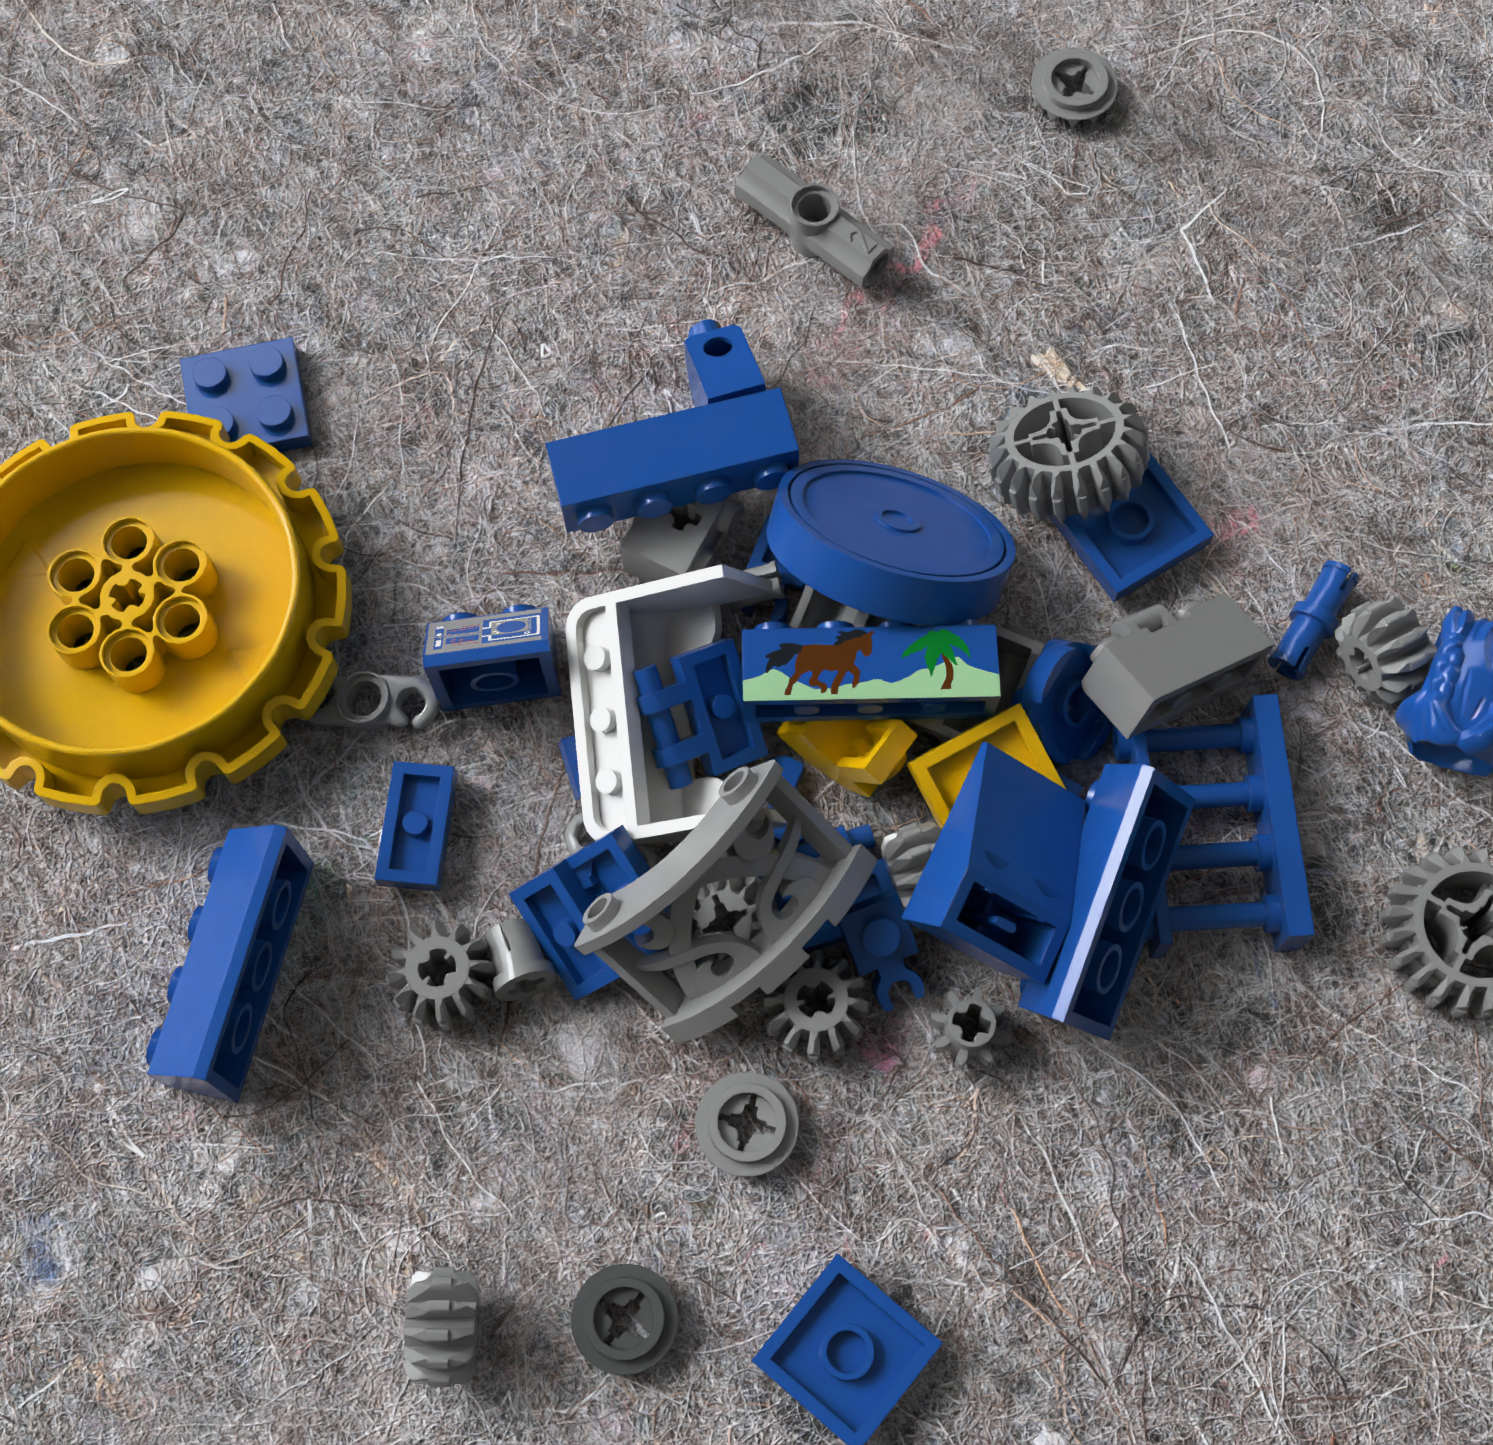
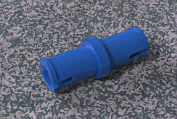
M1328 560L1323 564L1321 572L1305 600L1296 602L1289 614L1292 622L1276 650L1268 659V663L1272 668H1277L1279 662H1282L1276 672L1293 680L1304 678L1306 669L1323 640L1332 638L1339 625L1336 617L1351 591L1360 580L1356 572L1351 573L1348 579H1346L1347 574L1352 568L1333 560Z

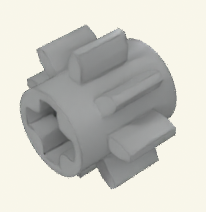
M977 987L970 999L961 1001L953 991L947 992L945 1003L950 1011L949 1014L931 1013L929 1025L943 1030L942 1037L938 1038L933 1046L934 1054L948 1050L956 1057L955 1069L958 1071L963 1068L967 1059L976 1057L984 1067H989L993 1061L992 1052L988 1048L989 1043L998 1046L1006 1045L1010 1034L1006 1031L996 1029V1021L1003 1015L1006 1009L1005 1006L997 1005L991 1009L985 1002L981 1001L983 997L982 988ZM965 1017L976 1020L975 1030L979 1033L976 1034L973 1042L961 1039L962 1028L959 1026Z

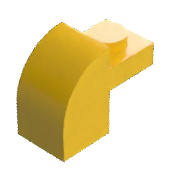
M901 719L786 721L776 731V734L809 764L844 788L866 797H870L879 784L882 785L884 781L891 779L902 769L907 760L906 751L918 736Z

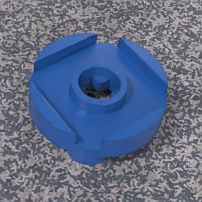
M1055 638L1049 640L1045 644L1042 654L1032 666L1024 687L1018 689L1012 698L1011 706L1018 703L1022 705L1051 762L1071 765L1069 761L1073 759L1081 761L1089 759L1102 747L1112 729L1113 723L1084 692L1081 681L1093 664L1090 660V655L1097 645Z

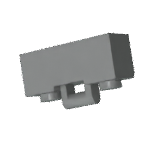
M1227 593L1203 603L1197 599L1182 607L1175 616L1163 605L1155 604L1120 619L1111 625L1112 636L1101 642L1090 655V660L1093 664L1084 676L1081 684L1084 692L1123 736L1129 739L1245 684L1274 646V643Z

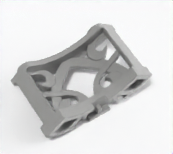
M774 759L751 768L743 766L732 772L722 783L719 789L720 797L700 823L672 852L632 883L612 894L605 893L599 896L584 913L583 923L585 926L574 946L583 955L594 952L666 1018L661 1029L678 1044L707 1034L738 1017V1008L735 1004L746 998L757 988L760 987L769 995L788 979L810 957L802 947L826 920L835 927L839 924L860 894L878 861L862 844L852 846L781 775L784 769ZM765 800L787 821L786 829L777 849L772 848L774 829L766 814L763 825L757 832L746 830L747 825ZM800 835L821 855L816 859L803 853L795 852ZM731 845L733 846V848H734V850H735V851L725 852ZM763 876L756 895V913L762 928L760 933L750 941L728 934H713L691 940L693 912L701 886L732 878ZM784 879L779 887V892L783 898L788 895L793 897L780 912L772 909V903L781 880ZM667 906H668V913H666L665 911H663V909H665ZM641 925L650 927L651 929L647 934L634 935L636 943L627 936V934L636 930ZM640 947L650 950H659L666 947L667 949L653 954H646ZM727 953L731 955L719 964L711 967L713 963L711 954ZM673 968L678 982L675 979H673L665 970Z

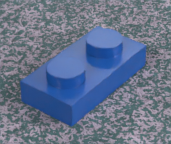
M393 762L374 878L378 886L440 892L458 778L455 766Z

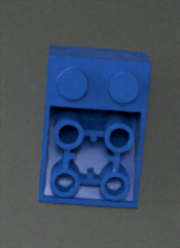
M982 742L902 915V919L1002 974L1044 984L1071 924L1085 800L990 743Z

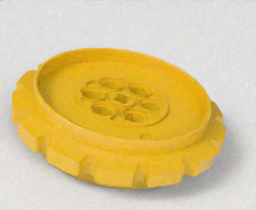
M164 411L153 425L141 427L133 413L124 412L74 424L70 427L69 440L49 446L45 440L40 439L14 454L0 465V780L18 790L29 781L36 779L34 792L44 802L54 807L80 813L107 815L117 799L127 796L128 802L140 814L171 810L204 799L206 795L205 783L213 775L222 774L233 784L243 781L265 766L287 746V741L280 731L281 726L286 720L298 718L308 721L313 717L327 695L339 669L333 654L325 648L330 642L345 639L349 635L352 613V585L344 566L330 564L344 553V546L327 507L314 488L296 491L301 485L302 480L295 465L287 457L253 434H246L238 441L230 442V437L223 423L216 419L189 413ZM146 547L137 557L126 559L130 552L136 548ZM190 569H198L191 579L177 582L184 572ZM93 578L87 588L75 592L76 587L81 582ZM199 623L198 628L193 634L178 638L179 632L185 626ZM93 633L91 639L85 645L73 648L75 642L81 636ZM146 656L145 661L140 667L132 671H125L129 662L134 658Z

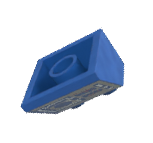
M519 604L510 606L498 614L477 616L473 613L459 612L444 617L442 621L427 623L423 649V666L436 698L440 701V707L443 712L562 696L555 634L548 607L537 608L533 605Z

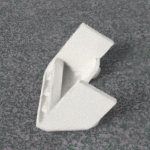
M720 564L588 597L573 607L566 622V643L583 822L592 838L597 840L623 824L635 844L681 842L700 823L720 797L719 789L724 779L715 777L695 779L693 759L687 761L693 783L680 789L670 790L663 768H656L651 749L656 747L646 715L640 716L635 699L638 697L639 692L632 672L636 669L656 664L663 686L677 682L669 658L719 640L722 632L720 605L773 593L771 580ZM684 703L671 707L670 710L679 738L682 739L690 736V722ZM760 808L747 825L746 830L757 832L763 825L765 814L769 818L773 829L786 827L787 821L775 809Z

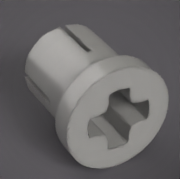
M524 918L503 921L502 924L506 936H504L499 923L486 931L484 939L488 944L491 960L495 964L496 977L492 981V986L497 999L501 1001L526 999L545 991L555 983L557 975L553 963L544 959L539 942Z

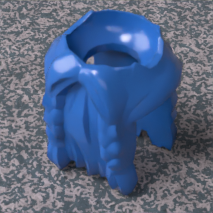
M1453 606L1442 622V630L1435 643L1437 652L1432 660L1424 684L1420 691L1403 700L1398 706L1395 713V722L1405 733L1409 752L1417 760L1432 763L1440 768L1451 769L1470 775H1481L1485 778L1493 773V620L1489 621L1487 618L1475 621L1474 612L1471 610L1463 611L1462 607Z

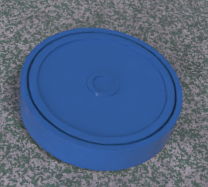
M817 460L800 464L786 472L779 483L766 529L767 542L775 557L790 573L814 590L839 603L868 614L920 625H958L968 618L978 620L990 614L999 603L1016 554L1013 538L1005 526L991 512L973 499L923 475L889 465L861 460Z

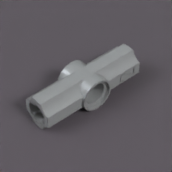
M767 154L763 156L756 155L744 167L743 173L735 184L736 196L789 234L790 244L797 253L805 257H820L862 289L868 285L871 287L883 275L885 268L893 258L894 247L841 209L838 196L831 188L823 184H807ZM815 219V220H820V221H819V222H809V221H807V220Z

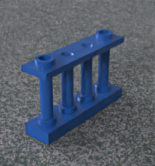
M1278 694L1253 695L1240 717H1236L1232 724L1150 728L1129 739H1126L1113 725L1112 745L1116 761H1124L1125 764H1144L1150 766L1148 753L1236 748L1238 754L1245 753L1248 775L1243 777V782L1178 786L1196 799L1193 809L1244 806L1247 812H1254L1257 834L1252 836L1251 841L1179 845L1171 871L1253 866L1256 872H1263L1266 895L1261 896L1260 902L1169 907L1165 885L1146 938L1149 959L1163 958L1173 944L1172 932L1262 927L1265 933H1272L1275 952L1300 950L1315 935Z

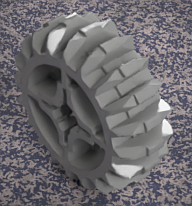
M1074 385L1069 392L1059 394L1051 388L1049 396L1042 399L1029 396L1028 405L1025 408L1012 407L1010 408L1009 419L996 422V434L989 438V471L1004 504H1012L1018 515L1032 512L1038 522L1043 521L1050 515H1056L1062 524L1068 516L1078 514L1086 521L1088 513L1095 509L1109 513L1112 500L1127 501L1129 500L1130 489L1142 485V475L1148 469V460L1150 459L1146 425H1143L1142 417L1135 411L1134 404L1122 402L1118 392L1103 396L1098 386L1093 387L1087 392H1079Z
M1461 846L1451 848L1445 853L1444 858L1437 852L1429 853L1421 860V867L1410 865L1401 873L1403 884L1395 883L1387 892V898L1394 905L1387 906L1381 912L1379 920L1394 929L1387 931L1381 936L1380 945L1396 948L1399 951V954L1389 961L1388 969L1401 970L1406 967L1412 976L1405 981L1404 991L1412 992L1421 985L1428 990L1425 996L1426 1007L1434 1008L1446 998L1451 1017L1462 1016L1470 1007L1477 1019H1485L1493 1014V978L1473 977L1461 973V970L1472 960L1487 966L1493 963V866L1490 863L1487 848L1477 849L1471 854L1469 859ZM1456 888L1477 894L1469 903H1461L1451 898L1442 901L1431 893L1442 889ZM1475 915L1470 924L1475 933L1470 937L1477 938V940L1463 949L1468 938L1462 931L1467 927L1460 925ZM1426 932L1436 940L1439 947V956L1430 945Z

